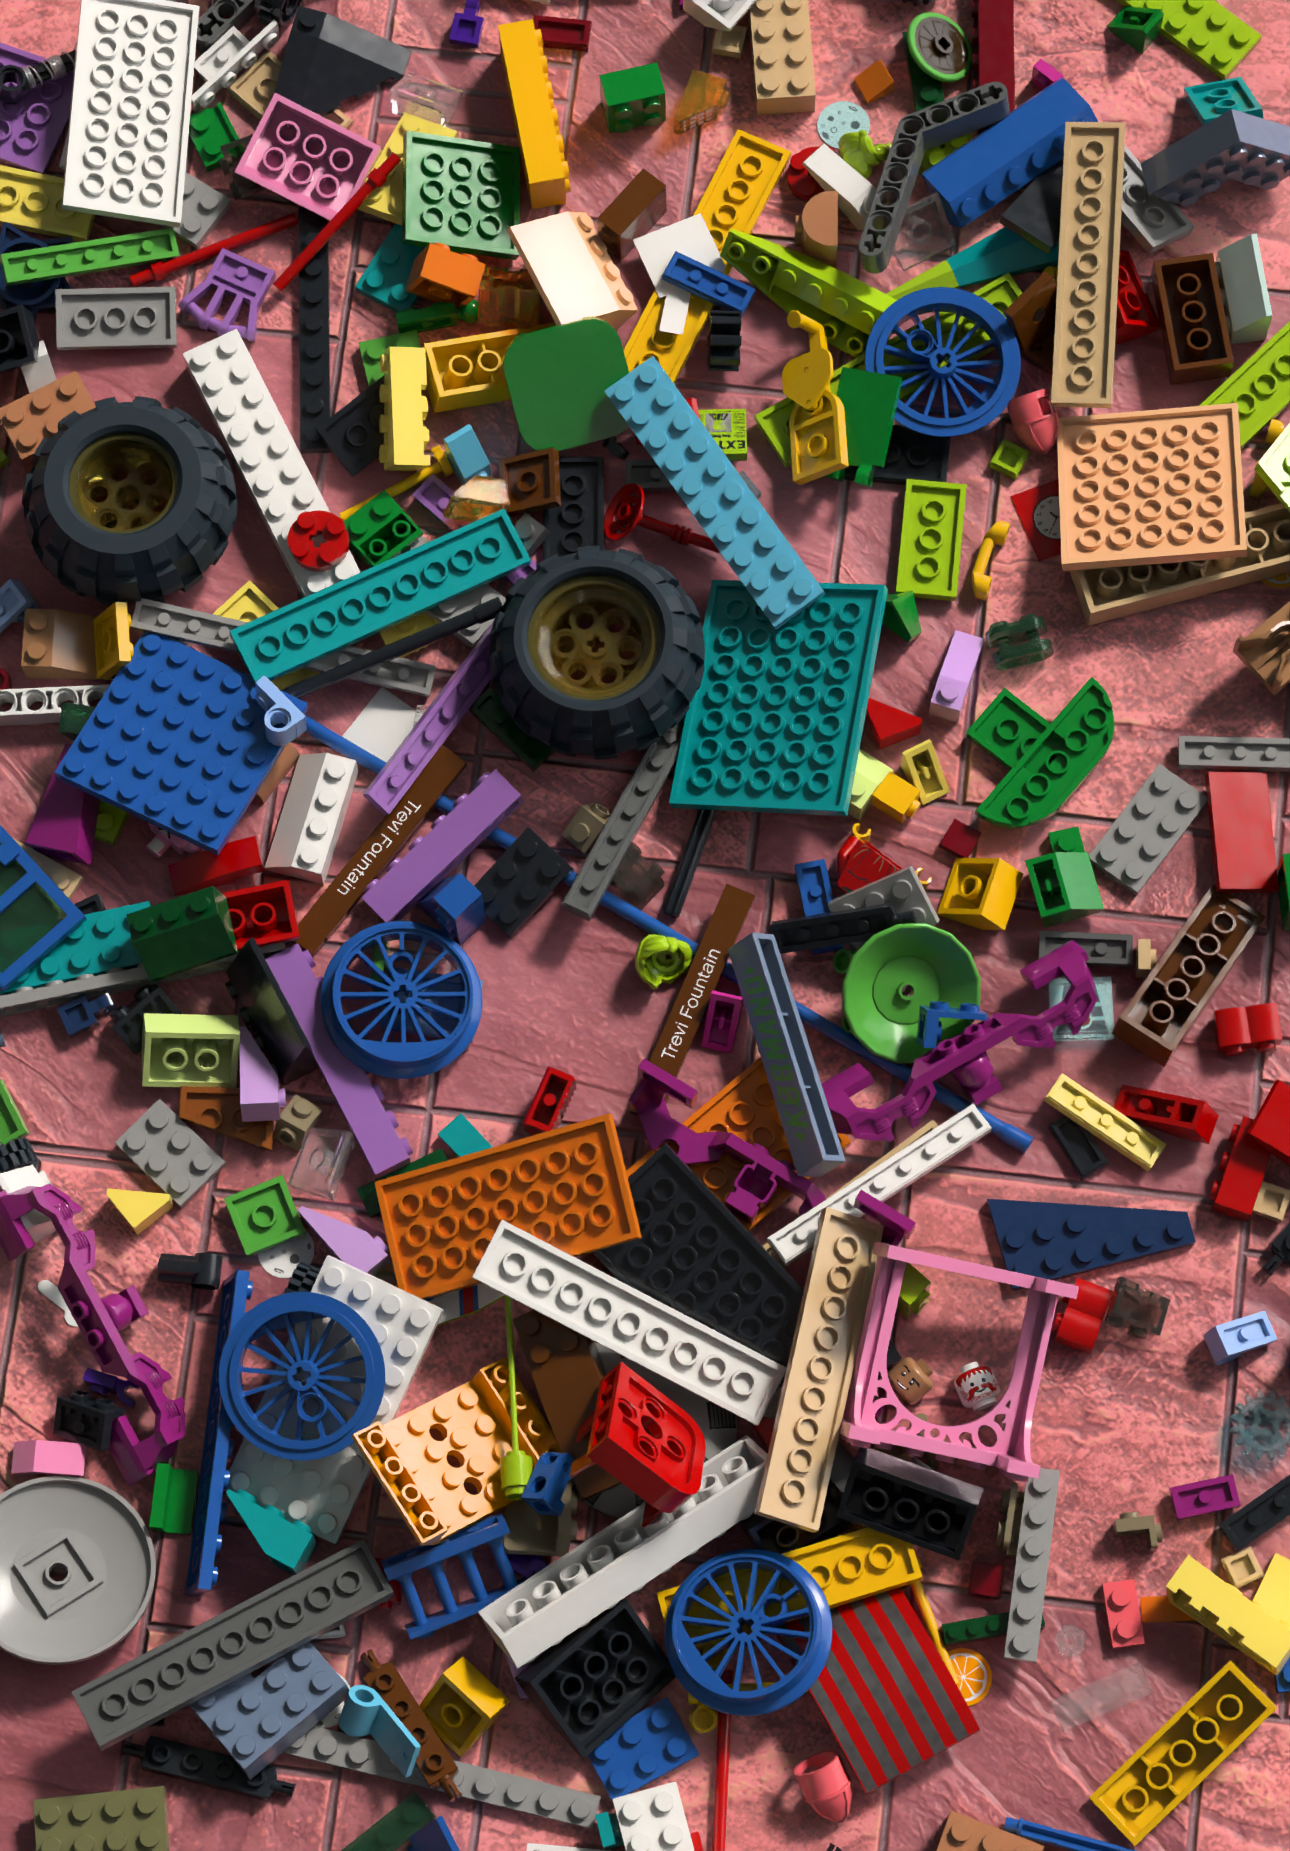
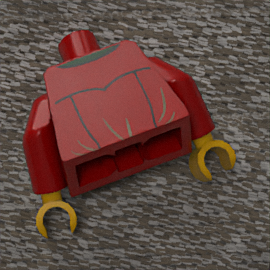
M860 823L854 824L852 836L848 837L837 853L836 875L839 878L837 885L847 893L903 869L869 843L870 828L864 835L857 833L860 829ZM918 868L915 871L917 876L923 872V868ZM932 877L927 881L920 880L924 889L928 887Z

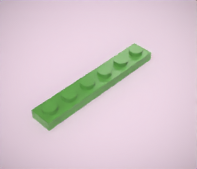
M173 228L0 254V266L5 286L159 261H169L178 258L180 254Z

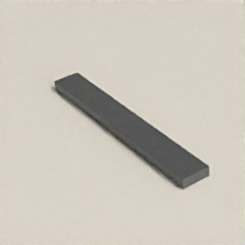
M686 715L675 727H670L658 736L659 740L648 746L566 895L561 909L587 921H590L677 761Z

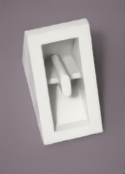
M44 340L39 341L37 362L21 367L29 393L57 380Z

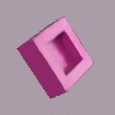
M1040 58L1033 66L1031 80L1036 88L1042 91L1059 78H1063V75Z

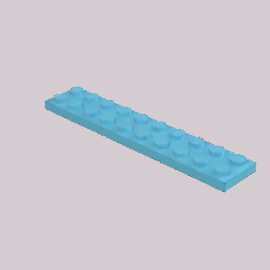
M654 356L647 359L605 390L609 399L776 630L826 595Z

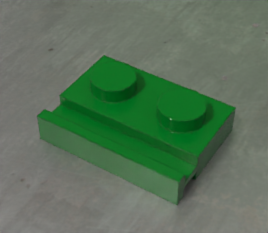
M221 102L211 109L206 108L190 115L188 135L207 172L234 161V158L240 155L243 156L245 152Z

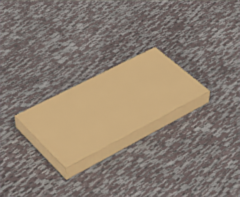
M267 50L227 88L228 94L260 121L273 97L282 61ZM339 109L324 116V118L347 130L353 126V121Z

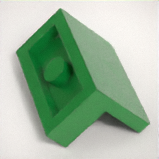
M157 1463L149 1524L153 1532L181 1535L191 1534L199 1476L197 1471L173 1469L170 1464Z

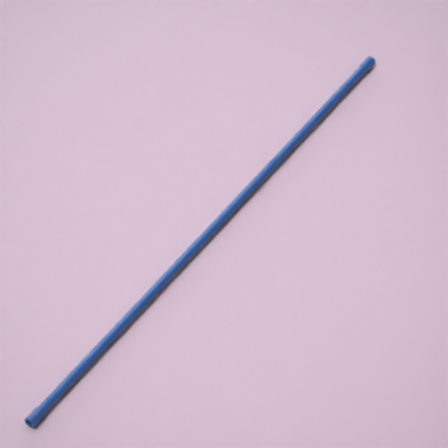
M306 716V734L349 759L356 760V763L378 775L387 763ZM442 796L434 808L448 815L454 809L453 804L455 802ZM498 827L486 837L505 850L517 839ZM573 871L563 883L571 887L578 874ZM605 892L599 903L600 905L650 934L675 937L677 940L688 943L692 950V958L694 959L699 948L698 943L612 893ZM727 962L722 976L738 985L732 963ZM795 1001L802 1023L903 1082H908L912 1068L905 1064H897L873 1055L853 1034L847 1033L842 1027ZM935 1081L932 1082L936 1089L933 1099L951 1110L959 1113L972 1105L971 1102ZM976 1106L992 1127L991 1133L1020 1152L1026 1153L1034 1137Z

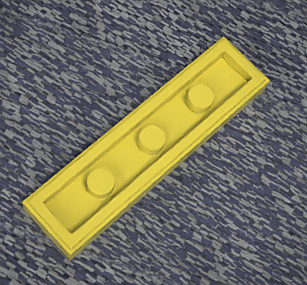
M1063 1073L1043 1100L1146 1171L1151 1169L1166 1146V1143Z

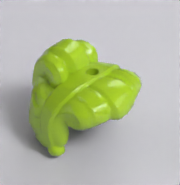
M859 130L858 133H845L838 143L840 157L864 178H868L871 175L872 166L887 160L892 145L889 142L873 146L872 139L865 130Z
M656 934L646 936L639 943L634 958L638 975L653 990L657 989L662 982L668 984L675 982L676 979L690 969L693 962L692 950L688 943L677 940L675 937H665ZM670 954L672 957L667 958L666 955Z

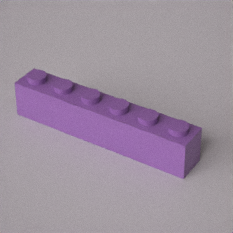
M496 769L491 774L489 772L483 774L475 784L477 787L469 795L465 793L460 796L453 804L454 809L447 816L441 815L431 825L432 830L424 838L422 836L416 838L408 848L410 851L402 859L398 857L393 860L386 868L387 873L380 880L374 879L364 889L365 894L361 898L384 923L400 921L524 802L521 794Z

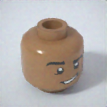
M906 1357L888 1372L892 1390L901 1404L904 1402L910 1405L915 1404L933 1387V1382L929 1377L933 1371L921 1358L916 1362L914 1359Z

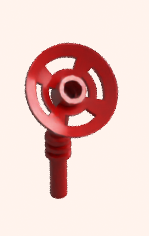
M635 483L623 486L615 494L606 511L604 531L611 540L619 541L624 539L632 532L635 526L639 525L669 536L671 541L677 539V543L681 544L683 541V545L692 544L721 554L709 537L694 533L692 528L686 530V526L680 528V524L676 523L673 526L644 515L642 513L644 492ZM633 493H637L639 496L638 498L630 497V495ZM621 530V531H623L624 533H622V534H617L616 531Z

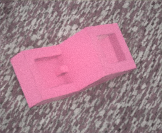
M44 1440L14 1442L11 1474L19 1476L45 1474L50 1476L81 1477L84 1474L86 1446L79 1443Z

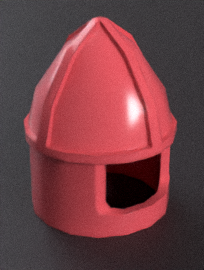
M1048 388L1012 399L1007 405L1013 425L1012 430H1014L1019 440L1032 451L1044 455L1048 454L1055 444L1059 428L1058 412H1053Z
M835 1750L822 1751L800 1762L795 1767L793 1773L803 1792L805 1802L817 1814L829 1821H845L850 1811L853 1789L851 1784L852 1778L847 1773L839 1753ZM816 1765L819 1768L817 1771L802 1774L810 1766Z

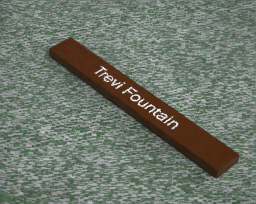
M443 745L438 749L389 815H385L298 924L300 939L293 940L295 943H298L305 950L308 949L312 956L317 954L365 894L364 889L366 886L378 878L467 767V763Z
M726 884L649 1061L678 1078L707 1011L711 992L716 990L729 960L728 949L736 944L755 900V895L729 884ZM666 1094V1096H665V1098H664V1100H665L666 1103H667L668 1098H669V1096H670V1095H668V1094ZM630 1104L628 1111L638 1116V1111Z

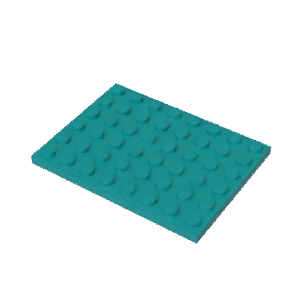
M712 580L702 629L705 642V668L700 688L696 691L690 702V708L685 717L669 800L672 808L848 816L888 593L885 585L819 583L826 595L776 630L741 581Z

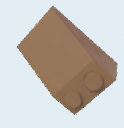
M25 609L21 667L25 677L30 679L113 680L117 673L109 679L97 678L93 620L96 617L57 609Z

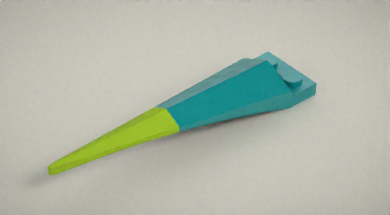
M1003 227L886 294L898 300L907 294L921 289L933 287L958 289L995 280L1007 273L1013 276L1042 270L1048 266L1057 267L1059 243L1047 254L1013 231Z

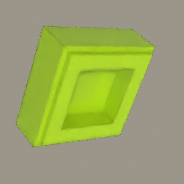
M1003 439L989 467L1016 480L1030 456V451Z

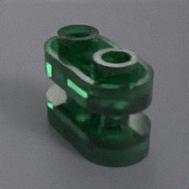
M1028 614L1021 617L1019 621L1011 623L1000 621L990 625V629L985 633L988 646L999 648L998 651L992 654L995 669L1006 670L1043 661L1054 654L1051 641L1049 639H1040L1047 632L1043 617H1037L1036 614ZM1028 641L1027 643L1011 646L1012 644Z

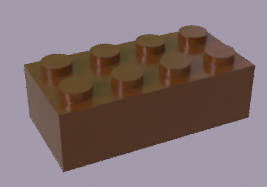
M1213 253L1154 261L1151 281L1171 385L1230 377L1234 360Z

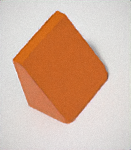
M881 59L874 62L854 78V82L867 104L893 92L894 81Z

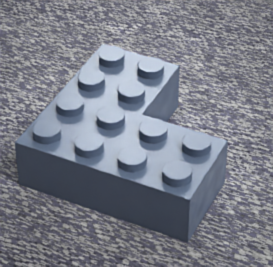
M1230 109L1140 163L1148 194L1164 201L1188 206L1196 203L1198 198L1204 194L1218 190L1221 184L1230 179L1254 185L1264 190L1275 188L1279 185L1280 181L1290 176V127Z
M309 1641L281 1656L255 1679L249 1673L188 1706L251 1780L346 1700L349 1689L343 1679Z

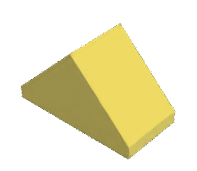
M930 739L902 752L900 767L909 783L920 790L919 801L922 805L950 792Z
M107 1188L106 1195L110 1202L137 1235L173 1208V1199L170 1194Z

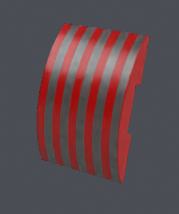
M900 1587L830 1609L832 1643L829 1656L821 1674L808 1689V1692L866 1795L980 1731L958 1686ZM810 1616L786 1622L776 1628L809 1632ZM777 1636L782 1646L800 1656L803 1655L808 1639ZM789 1657L791 1663L795 1667L798 1661Z

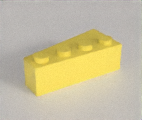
M388 347L384 350V354L380 355L379 363L380 372L384 373V384L380 385L379 391L380 402L384 403V415H380L379 419L380 433H384V445H380L379 461L384 463V470L421 471L430 466V455H424V450H426L427 443H429V429L423 426V420H426L428 413V401L426 396L421 395V390H426L427 387L426 349Z
M1188 1555L1166 1585L1169 1602L1266 1669L1278 1675L1290 1658V1624L1284 1620L1278 1622L1269 1615L1270 1612L1261 1604L1255 1601L1251 1602L1237 1588L1224 1582Z

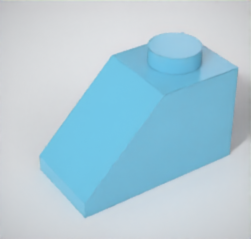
M466 425L444 439L446 457L463 487L466 484L469 486L468 489L472 486L479 487L483 485L491 476V467L471 425Z

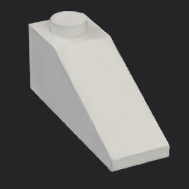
M822 144L802 164L825 192L838 191V207L858 231H861L865 227L876 189L826 144Z

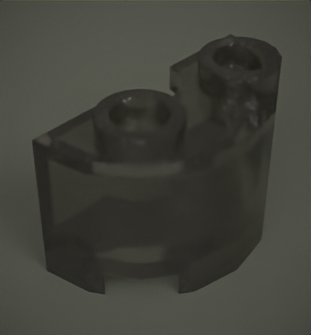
M253 134L220 146L223 158L218 159L224 176L229 174L233 182L229 183V187L235 200L266 189L235 173Z
M632 842L610 886L612 885L617 888L628 902L637 909L642 910L665 886L661 878L665 872L655 861L651 860L648 863L641 856L642 851Z
M1119 1277L1113 1289L1104 1323L1116 1328H1127V1334L1138 1339H1146L1147 1334L1160 1336L1170 1299L1155 1292L1139 1288V1284L1125 1277Z

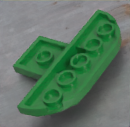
M1091 677L1052 723L1045 720L1006 688L998 694L966 731L965 736L1006 767L1009 772L975 810V815L997 826L1022 828L1045 821L1066 803L1102 761L1112 742L1115 726L1112 704L1098 681Z

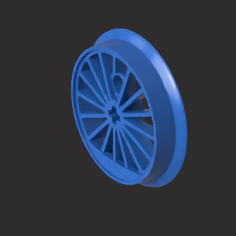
M933 287L921 289L903 296L882 313L872 328L867 342L865 367L866 371L880 374L922 372L902 382L900 390L927 378L905 404L898 399L894 419L919 433L950 437L976 431L992 422L1004 411L1018 386L1021 372V356L1013 330L1009 327L1005 317L992 304L968 291L950 287ZM930 312L934 314L936 342L932 334L925 330L918 315ZM939 312H949L956 315L945 348H942ZM963 316L976 323L953 350H950L960 317ZM911 319L917 329L908 335L900 326ZM980 328L990 337L991 340L956 356ZM892 334H896L906 342L905 351L887 345ZM914 340H922L927 349L917 351L912 347L911 343ZM992 346L996 348L999 360L961 362ZM887 353L918 364L884 366L883 355ZM943 361L947 363V367H937V363L941 364ZM1000 368L993 379L964 370ZM961 378L987 387L980 394ZM934 381L924 414L911 409L910 406ZM938 383H940L943 418L928 416ZM946 384L962 412L959 417L949 418ZM955 384L975 399L969 408L964 403Z
M392 921L377 924L360 931L338 949L323 977L320 1004L323 1021L329 1036L337 1048L351 1062L379 1076L410 1079L439 1071L463 1053L473 1039L480 1022L482 989L479 976L471 959L453 939L443 932L424 924ZM399 940V952L394 953L389 958L382 942ZM404 940L421 943L415 959L410 953L404 951ZM377 945L387 967L388 976L363 954L365 950ZM425 945L439 952L440 955L412 981ZM358 957L385 984L347 969ZM444 958L455 969V971L418 985ZM399 960L406 961L410 966V970L405 974H399L394 970L393 964ZM343 977H347L383 992H341L340 986ZM455 977H459L463 992H421ZM400 991L404 992L405 997H408L406 1003H400V999L397 997ZM341 999H384L347 1015L343 1014L340 1001ZM423 999H464L463 1013H455ZM387 1006L359 1035H356L348 1024L350 1020ZM420 1007L456 1020L458 1025L451 1034H447ZM393 1011L381 1042L363 1039ZM413 1011L443 1039L426 1041ZM406 1013L420 1042H406ZM397 1014H400L401 1042H386Z
M291 1292L261 1302L248 1311L235 1325L226 1340L221 1354L219 1388L222 1402L229 1418L237 1430L249 1442L259 1449L280 1458L300 1461L315 1460L333 1455L347 1448L354 1442L351 1437L354 1433L370 1426L379 1410L384 1394L385 1364L375 1334L356 1311L343 1302L323 1294ZM325 1317L331 1318L309 1359L313 1320ZM306 1321L304 1353L302 1357L293 1325ZM335 1322H338L350 1334L315 1363ZM287 1327L296 1359L274 1334V1331ZM264 1335H268L291 1364L253 1345L251 1342ZM354 1338L362 1355L319 1368L322 1363ZM247 1348L288 1369V1371L244 1367L243 1360ZM364 1359L366 1378L321 1374V1372ZM300 1367L304 1371H310L311 1377L306 1379L307 1384H305L304 1380H297L296 1374L301 1372ZM242 1372L287 1376L286 1379L248 1391H244L242 1384ZM320 1379L365 1383L361 1402ZM289 1383L284 1390L258 1412L254 1413L246 1399L248 1395ZM318 1386L358 1407L348 1422ZM294 1388L274 1429H270L259 1417ZM297 1397L298 1419L296 1438H290L279 1434V1430ZM310 1397L316 1398L321 1404V1411L316 1416L308 1414L305 1410V1402ZM328 1409L342 1425L340 1429L330 1435L326 1434L322 1418L327 1414ZM304 1420L307 1422L316 1421L320 1438L307 1440L302 1438Z
M740 1549L726 1552L709 1559L697 1567L676 1591L669 1606L665 1623L667 1656L672 1670L682 1686L704 1705L719 1712L738 1716H755L774 1712L801 1697L821 1674L828 1659L832 1643L830 1608L816 1580L801 1565L790 1558L761 1549ZM752 1569L746 1609L744 1610L735 1570ZM758 1570L773 1572V1577L752 1610ZM730 1572L739 1613L714 1581V1579ZM781 1577L794 1585L782 1597L772 1593ZM710 1583L734 1616L729 1615L697 1595ZM798 1593H801L807 1607L789 1612L786 1602ZM693 1601L729 1622L688 1617L687 1615ZM771 1603H779L782 1605V1610L779 1615L768 1617L765 1615L766 1607ZM807 1615L810 1616L809 1632L776 1628L782 1626L788 1620ZM685 1623L724 1628V1630L690 1638L685 1630ZM744 1624L751 1627L753 1632L750 1635L743 1632L741 1627ZM764 1634L808 1639V1643L803 1655L800 1656ZM726 1637L702 1656L695 1647L698 1644ZM761 1640L798 1661L789 1674L784 1675L760 1643ZM731 1644L714 1672L707 1664V1661ZM755 1645L780 1677V1681L763 1688L753 1646ZM739 1647L734 1685L731 1690L720 1677ZM746 1647L749 1650L758 1687L757 1690L739 1691Z

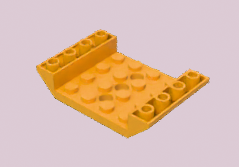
M505 1357L480 1369L471 1381L384 1425H381L378 1421L351 1436L420 1546L436 1545L518 1501L506 1499L505 1492L501 1490L500 1459L505 1457L507 1452L512 1451L508 1362ZM515 1374L519 1450L525 1451L527 1456L532 1457L534 1470L539 1457L543 1453L562 1452L550 1426ZM429 1429L440 1431L443 1435V1441L434 1440L430 1436ZM446 1456L456 1457L460 1462V1468L450 1466ZM470 1482L474 1484L477 1488V1495H471L466 1492L464 1483Z

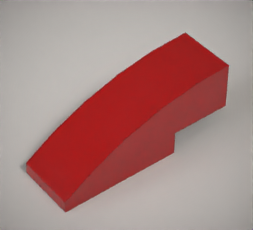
M256 836L226 843L218 856L205 850L168 866L175 896L195 892L210 886L217 887L235 883V878L264 872Z

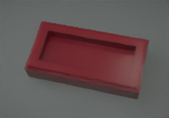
M534 15L535 30H541L543 47L588 52L592 21Z

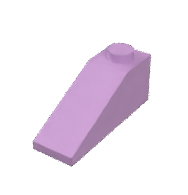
M955 630L930 702V715L958 723L981 653L984 638Z
M241 1026L239 1029L242 1122L280 1120V1108L286 1107L285 1088L279 1089L278 1076L246 1026Z
M304 1206L297 1210L300 1218L336 1259L372 1276L390 1262L386 1254L389 1248L379 1236L373 1239L364 1230Z

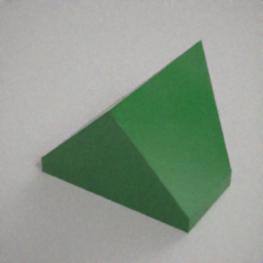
M913 590L887 595L882 621L883 625L908 643L918 638L922 633Z

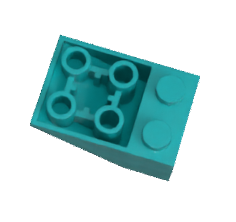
M228 1489L226 1494L271 1564L293 1576L305 1570L318 1546L314 1533L311 1531L312 1528L296 1519L293 1524L288 1522L287 1518L283 1516L284 1513L269 1504L265 1508L259 1506V1503L255 1501L256 1498L242 1489H238L237 1493Z

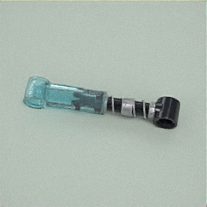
M76 43L73 51L69 53L63 51L61 56L53 55L46 58L45 62L39 61L38 65L33 67L30 65L23 68L16 65L2 67L0 69V100L6 104H17L23 100L26 93L30 92V89L36 88V84L41 83L43 85V82L51 79L54 81V79L62 78L64 75L67 76V72L74 70ZM14 82L17 86L11 88L7 87L5 83Z

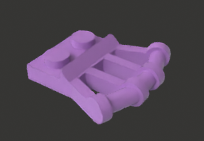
M222 248L206 279L180 301L178 307L184 313L188 312L199 323L201 329L206 331L211 329L218 332L219 337L237 329L241 338H247L248 341L255 342L259 307L262 306L263 300L276 278V273L267 267ZM211 289H216L205 312H203L196 302ZM226 294L235 298L223 321L215 319L214 316ZM244 303L250 304L248 326L233 325Z

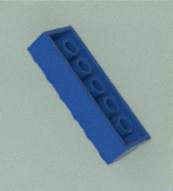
M1059 78L1010 112L1005 119L994 123L921 174L948 225L960 228L965 227L1063 159L1065 122H1098L1090 105L1064 78Z

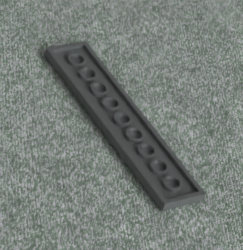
M362 1539L79 1687L71 1693L100 1750L103 1751L395 1597L394 1592L365 1540Z

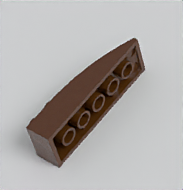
M1212 884L1122 1012L1111 1034L1165 1067L1211 1001L1266 916L1228 892H1216V885Z
M532 1310L514 1318L513 1322L562 1453L571 1454L575 1461L588 1451L591 1430L579 1443L576 1442L578 1428L595 1410L600 1380L607 1374L595 1341ZM596 1463L572 1477L583 1501L622 1484Z

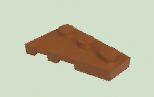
M181 1086L179 1118L181 1120L273 1152L274 1120L242 1122L240 1088Z

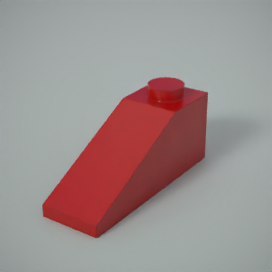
M1124 1084L1121 1086L1114 1109L1133 1122L1182 1139L1209 1144L1219 1117L1206 1101Z

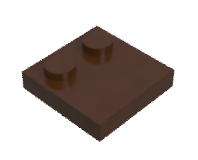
M554 447L499 460L501 509H505L509 518L523 515L525 512L528 514L561 506L559 452Z

